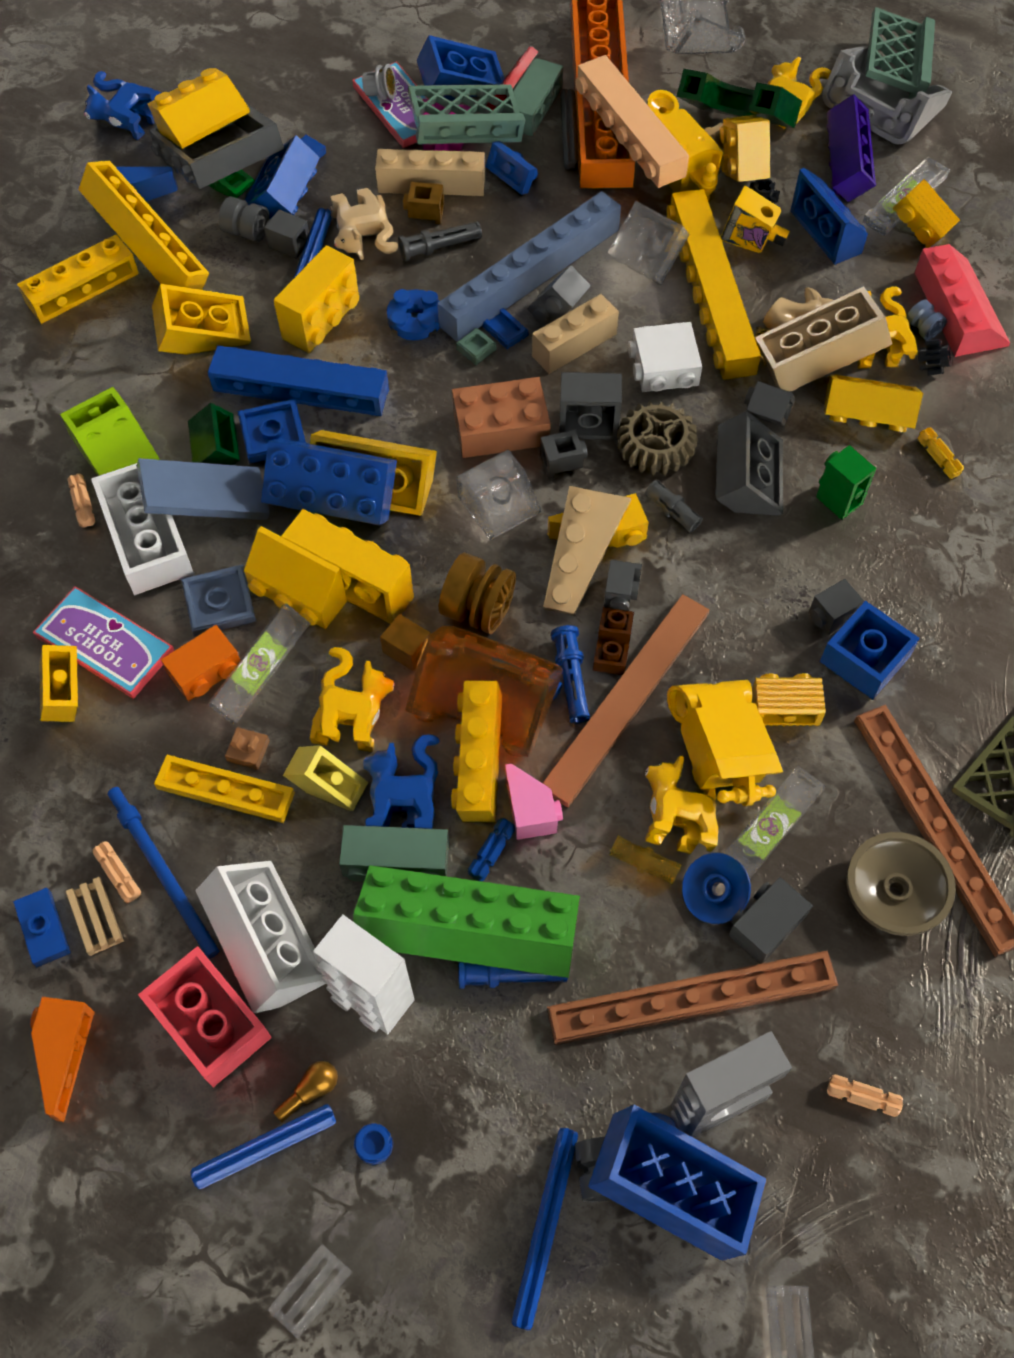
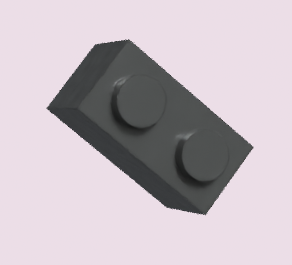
M570 265L544 288L527 310L537 322L546 326L572 309L591 285Z
M757 381L755 388L750 386L744 404L747 405V411L754 417L785 427L795 398L791 392Z
M781 877L772 885L768 882L763 884L753 897L757 901L749 909L745 908L741 913L740 908L730 921L733 927L729 937L759 964L766 961L807 917L813 907L809 901Z

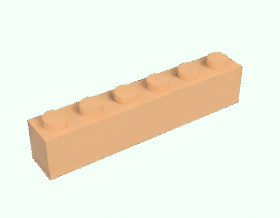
M604 55L578 65V77L575 81L578 92L584 95L592 110L600 115L605 126L609 127L616 135L618 142L625 146L633 161H637L644 170L646 177L651 179L657 188L686 177L689 154L611 60Z

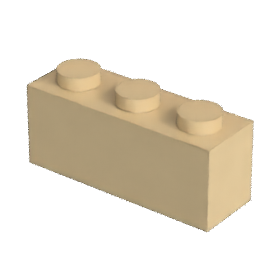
M602 294L594 297L533 332L532 357L548 374L556 371L617 335L619 311Z

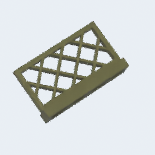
M1013 715L955 783L952 792L1011 829L1009 835L1014 838V812L1009 816L998 809L996 800L1014 798V769L1010 761V757L1014 756V748L1007 749L1005 742L1007 736H1014ZM1003 757L1006 770L988 771L986 764L988 759ZM1008 778L1012 791L993 792L990 779ZM984 780L987 793L975 794L965 788L969 781Z

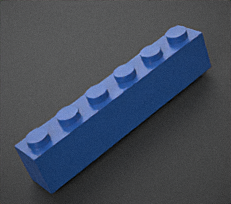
M217 345L208 370L211 386L215 392L282 402L295 399L296 404L382 416L389 392L387 370L354 366L346 363L326 362L319 359L299 358L292 355L272 354L264 351L245 350L236 347Z

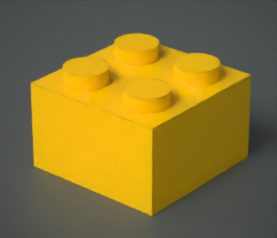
M756 115L723 119V126L720 127V141L724 143V155H722L720 165L724 175L738 182L770 178V120Z

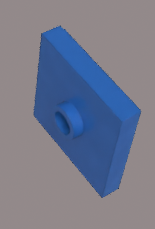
M295 399L237 411L249 464L266 460L267 446L270 440L282 438L306 443Z

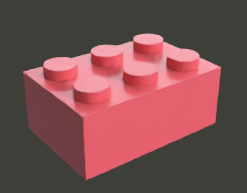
M198 946L138 994L213 1088L272 1038L265 1026Z

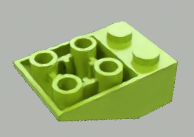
M114 387L60 414L71 439L97 476L136 464L138 458L160 460L130 409Z

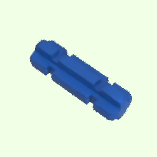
M500 818L493 828L494 831L490 832L477 853V859H474L468 868V875L477 881L485 880L490 872L489 866L493 867L506 846V840H509L515 831V825L505 818Z

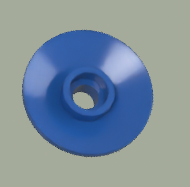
M709 853L696 859L687 869L683 878L682 894L687 908L696 918L706 923L723 924L730 922L740 908V913L746 908L751 894V883L746 869L737 859L723 853ZM719 883H723L725 886V892L721 896H718L716 893V887Z

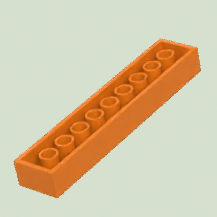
M571 0L570 16L580 189L633 188L635 161H633L625 146L618 142L612 130L605 126L600 115L592 110L584 95L578 92L575 82L578 77V65L604 55L611 60L629 82L623 1Z

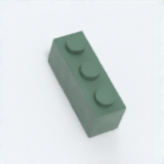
M535 57L522 75L520 82L514 86L513 92L519 113H523L525 117L523 134L534 135L562 89L563 65Z
M343 825L339 862L342 875L352 881L362 882L365 880L369 865L447 876L448 829Z

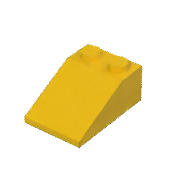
M160 284L152 304L158 351L188 355L216 350L217 345L236 347L250 344L251 338L243 296Z

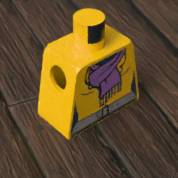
M744 185L721 235V240L760 253L768 240L783 247L790 231L776 224L781 213L780 207Z

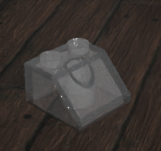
M509 449L457 476L459 500L490 540L541 513L540 504L526 471Z

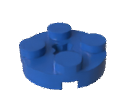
M400 289L394 293V298L387 307V319L391 330L392 328L396 330L398 336L407 340H422L428 338L430 332L435 329L437 332L440 329L438 319V302L440 301L436 292L431 290ZM419 312L417 317H412L411 313Z

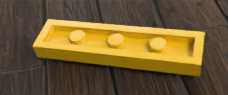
M168 754L154 783L157 790L284 823L295 795L292 787Z

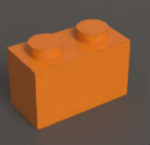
M214 625L162 658L161 662L168 676L189 702L195 697L206 694L210 687L221 680L228 679L241 663L237 650L218 626Z

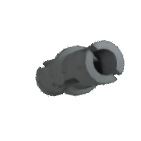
M658 479L654 480L646 489L645 495L657 503L664 510L663 513L667 517H673L689 533L696 530L701 524L703 517L687 506L682 496L673 494Z

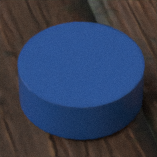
M372 1123L365 1125L358 1131L354 1140V1148L358 1157L363 1162L377 1165L386 1161L391 1155L393 1140L390 1132L384 1126Z

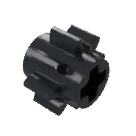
M759 179L755 182H750V189L774 204L778 202L780 191L774 190L775 182L773 183L770 179Z
M942 339L925 341L926 348L918 349L920 370H927L928 376L944 374V367H951L952 363L950 345H942Z

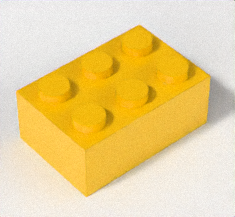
M326 245L274 298L283 340L310 353L316 345H320L329 331L341 322L343 316L357 305L359 292L353 258Z

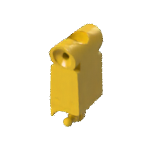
M661 89L656 90L650 94L647 105L689 154L686 177L668 185L674 193L704 189L709 201L710 194L717 187L723 151L685 109H679L678 100L671 92Z
M734 680L722 681L716 684L700 683L671 686L667 692L668 707L676 721L681 723L680 731L699 788L709 789L734 786L731 791L721 790L718 792L717 799L720 803L724 804L734 801L736 804L741 803L743 806H752L755 802L760 801L762 797H774L776 794L774 786L766 785L760 787L758 784H755L760 783L766 775L783 773V770L755 703H752V686L750 681Z

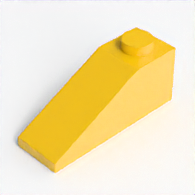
M636 493L624 496L631 498V502L608 545L609 547L633 546L646 540L649 522ZM563 513L548 517L547 534L549 539L558 540Z

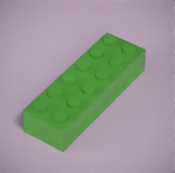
M369 865L353 914V922L394 952L569 978L580 896Z

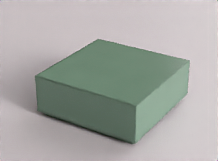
M475 328L456 343V350L475 365L497 350L496 342L478 328Z

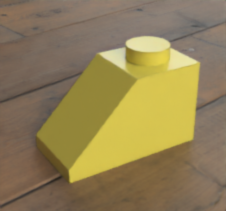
M320 745L298 747L283 774L284 777L307 794L349 811H354L368 784V781Z

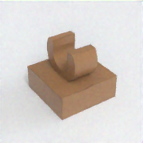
M237 727L225 754L227 762L258 770L270 742L268 735Z

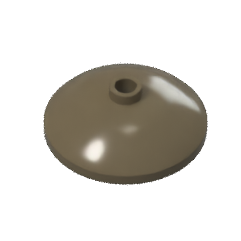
M887 832L871 837L856 850L847 869V889L853 905L865 920L887 933L913 936L928 932L945 919L953 906L956 884L952 869L946 858L935 846L918 836L904 832ZM890 887H896L900 891V895H893L890 892Z

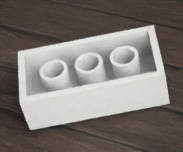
M137 463L91 478L124 574L134 595L194 575L173 516L144 513Z
M343 914L313 950L318 962L316 968L323 974L321 978L328 985L326 989L332 994L331 1000L345 1011H348L350 1007L353 1008L361 1016L359 1020L375 1033L378 1029H381L388 1035L415 1000L404 958Z

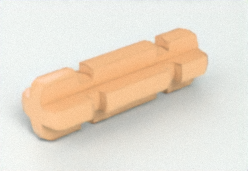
M80 473L70 475L67 481L71 489L70 493L74 510H76L77 522L82 528L93 526L96 521L92 513L93 509L84 476Z
M104 841L95 846L92 850L93 855L101 864V867L124 902L131 903L139 898L141 890L132 880L133 878L109 842Z
M836 1074L832 1075L828 1083L827 1094L841 1100L842 1097H846L847 1102L875 1111L882 1109V1113L897 1117L901 1113L903 1106V1097L901 1095L891 1092L884 1094L882 1089L855 1080L850 1083L848 1078Z

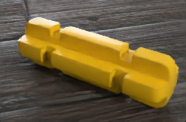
M928 427L922 430L918 436L919 442L923 447H928L926 449L940 468H945L943 469L945 474L950 479L961 475L964 466L958 459H953L955 455L941 438L937 439L938 435L933 428Z

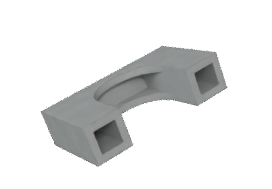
M770 1031L686 1073L671 1103L673 1110L669 1112L676 1128L694 1138L766 1101L773 1093L769 1085L785 1077L792 1069L773 1032Z

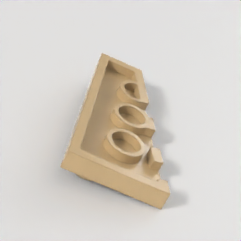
M569 486L543 609L575 615L592 581V577L601 563L605 551L631 502V498Z

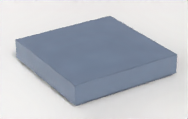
M243 564L181 579L194 637L202 634L214 625H217L220 630L257 622Z

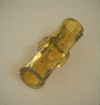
M619 835L609 854L611 857L636 867L637 872L641 874L646 872L671 885H673L682 865L653 852L654 848L649 846L644 848Z

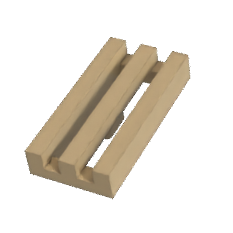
M100 877L92 879L93 882L90 884L86 882L80 884V888L76 890L73 888L66 890L86 952L90 956L124 942ZM97 891L113 936L109 939L106 938L91 893ZM78 898H84L99 941L96 945H94Z

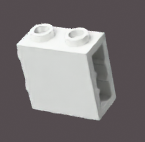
M691 322L634 328L633 340L628 341L629 357L635 360L633 364L635 381H640L642 392H658L666 389L699 386L702 363Z

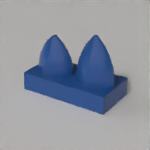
M500 141L492 142L485 167L521 195L529 193L532 181L538 177V169L525 161L523 154L512 151Z

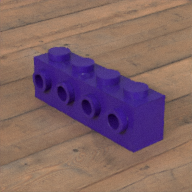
M855 94L827 111L828 124L826 128L829 133L828 149L831 156V161L829 162L832 171L831 187L835 194L841 195L847 202L863 195L876 186L869 109Z

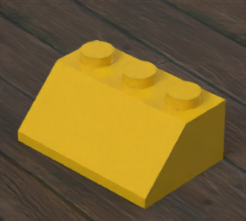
M216 68L202 71L201 76L193 80H185L178 84V88L170 92L160 93L155 96V100L147 103L159 133L182 149L250 113L248 105L228 75Z
M829 373L824 413L830 415L829 420L847 423V419L851 418L859 420V425L877 427V423L888 424L889 430L906 432L907 428L915 429L923 392L913 386Z
M262 526L257 530L244 568L248 588L259 597L266 596L270 598L282 610H291L299 614L301 619L309 625L314 626L317 624L326 629L347 602L340 568Z

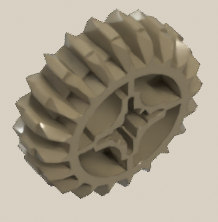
M649 400L646 407L638 404L635 410L629 409L626 417H622L620 427L617 430L618 451L622 452L623 460H629L630 468L639 466L640 473L650 470L652 476H654L656 471H661L665 476L668 473V469L676 473L680 466L686 467L689 459H692V456L695 454V447H697L698 442L696 425L692 424V416H685L684 408L675 410L674 403L670 406H664L662 400L658 405H653ZM639 431H643L641 432V436L635 437V435ZM679 439L680 442L675 446L671 445L674 440Z

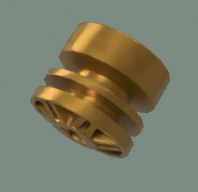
M464 552L457 557L447 574L440 594L439 613L460 623L470 613L469 624L471 627L477 629L481 626L482 631L492 634L499 627L510 607L516 583V573L507 568L501 572V567L496 564L490 566L485 573L486 562L481 558Z

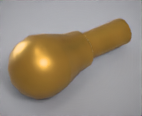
M317 1061L311 1064L305 1071L301 1081L294 1088L295 1092L273 1111L276 1117L283 1123L304 1103L309 1104L314 1099L331 1092L336 1086L338 1079L335 1067L326 1061Z

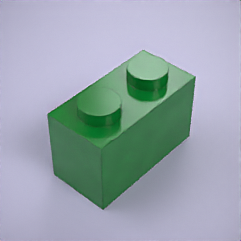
M850 445L841 452H833L824 463L826 467L818 483L820 486L816 498L841 520L863 505L877 469Z

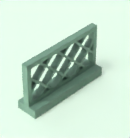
M875 7L871 18L865 76L909 92V99L916 97L920 91L926 92L931 84L935 20L925 17L923 23L920 24ZM881 20L887 22L889 25H885ZM905 29L913 31V33L909 34ZM891 31H895L900 37H896ZM882 34L887 40L884 41L879 35ZM902 43H906L910 49H907ZM893 46L898 52L895 53L890 47ZM878 50H881L886 56L882 57ZM904 58L909 65H905L901 59ZM889 62H892L895 65L896 69H893L889 65ZM879 66L883 71L877 70L874 67ZM903 74L907 80L902 79L899 75Z
M512 85L408 86V95L417 128V144L522 141L525 117L523 113H519ZM451 95L456 99L451 102L443 96ZM477 95L481 99L479 101H476L469 96ZM495 95H506L507 98L502 101L495 97ZM416 96H426L430 99L424 102ZM463 102L471 108L467 111L458 105ZM489 102L496 106V108L491 110L484 105ZM438 103L445 108L440 111L433 107V105Z

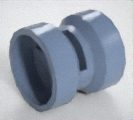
M927 299L914 305L906 318L913 328L917 327L919 329V335L924 340H930L937 336L947 323V318L942 313L935 312L934 306Z

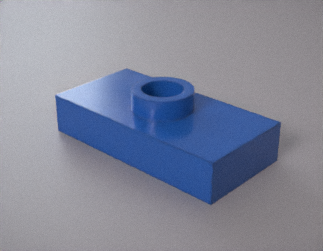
M47 887L13 901L32 964L36 968L71 954L52 893Z

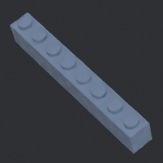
M603 191L583 203L438 302L439 327L456 342L475 328H480L486 319L490 321L500 314V309H507L619 231L621 205Z

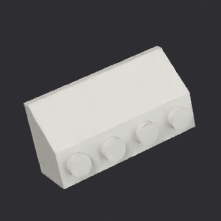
M272 861L217 866L195 890L253 1013L281 1008L326 984L321 978L323 974L316 968L318 962L313 953L315 947Z

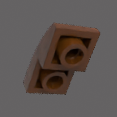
M603 607L593 671L618 675L624 674L634 612Z

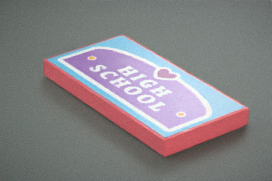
M396 61L390 64L396 78V96L393 100L387 97L386 100L382 101L379 96H366L363 90L362 76L352 81L354 89L401 147L406 148L417 143V128L408 95V86L417 85ZM416 96L421 100H423V98L428 99L426 96Z
M76 586L33 631L36 638L47 645L77 646V664L132 699L139 694L163 666L161 659L175 651L172 645Z

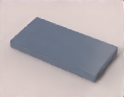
M138 458L136 466L144 513L267 520L269 516L268 504L261 502L263 482L259 467Z

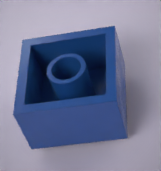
M865 601L827 643L820 663L874 700L911 657L920 638Z

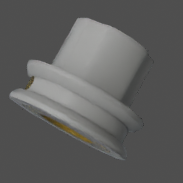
M389 63L385 64L384 67L377 65L375 71L363 73L362 83L366 96H379L382 101L386 100L387 97L391 100L395 98L396 78L393 68Z

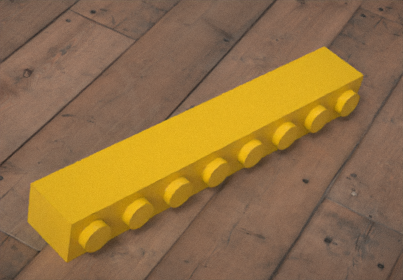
M704 189L672 193L671 205H667L668 222L673 223L674 241L679 242L680 245L679 254L681 262L686 263V278L688 283L693 285V300L700 307V322L702 325H706L707 328L706 339L708 346L713 347L714 350L713 360L715 368L720 369L723 380L757 375L761 355Z

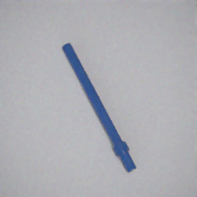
M119 787L110 789L107 795L118 811L117 818L124 829H129L208 959L215 957L220 950L140 822L142 820L140 813L134 805L129 804Z

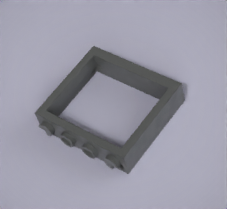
M248 103L246 104L250 109V113L219 129L221 130L229 125L236 124L248 134L194 160L182 152L178 145L161 135L157 127L149 130L153 140L151 141V148L157 157L160 156L167 165L170 164L177 174L181 173L188 183H193L199 189L283 150L284 146L277 124Z

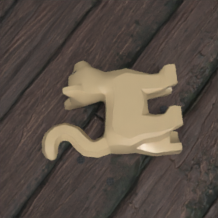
M368 188L357 190L358 205L352 207L343 193L331 196L332 206L330 207L333 218H336L339 231L334 239L337 249H342L347 253H356L360 260H364L362 236L377 235L375 246L379 251L390 254L398 249L399 245L397 242H386L393 235V226L387 218L386 205L381 195L376 197Z

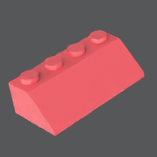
M950 244L922 249L915 275L927 300L934 306V311L942 313L947 318V323L942 331L954 356L1009 347L1010 341L968 259Z

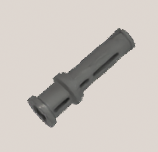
M474 221L432 233L422 230L420 234L409 237L401 235L398 236L400 254L404 261H408L412 256L424 253L428 256L434 252V249L481 239L482 230L480 223Z

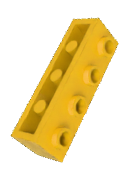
M115 234L29 277L17 285L26 305L42 324L138 275L139 272L133 254L118 235Z
M464 681L463 692H459L457 698L458 712H462L461 724H456L455 730L456 744H460V755L454 756L453 771L454 776H458V788L452 789L451 805L452 809H456L462 822H496L502 693L498 681Z

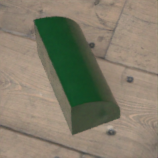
M210 402L188 420L192 462L235 465L240 461L233 413Z

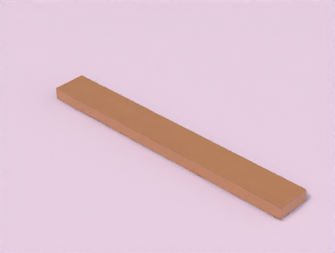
M683 594L544 780L543 784L552 790L554 800H560L562 805L567 808L570 807L707 618L710 609Z
M886 704L856 716L854 722L926 841L935 846L948 861L955 878L956 893L994 957L1014 949V914Z
M827 950L547 1006V1013L554 1045L836 989L838 983Z

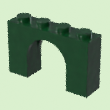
M683 69L677 92L678 98L700 110L735 117L756 115L770 120V124L795 128L802 100L780 86L757 82L755 90L725 83L708 73Z

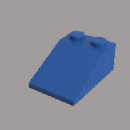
M428 35L417 58V64L424 85H501L505 79L495 51ZM451 95L443 96L449 101H453L456 99Z

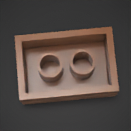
M540 377L452 389L453 413L462 458L540 447L541 437L550 435L551 423Z

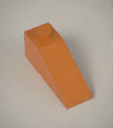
M42 996L39 1007L34 1009L31 1016V1035L45 1113L56 1121L64 1122L94 1011L85 1002Z

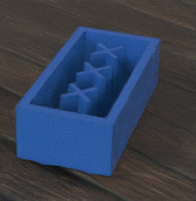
M282 438L270 440L267 446L261 502L381 525L389 520L397 460Z
M633 1104L612 1115L588 1187L723 1261L746 1255L766 1178Z

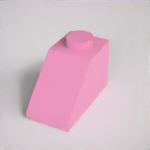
M505 764V780L513 823L515 825L516 839L556 834L558 821L563 820L560 800L554 801L552 790L513 764Z

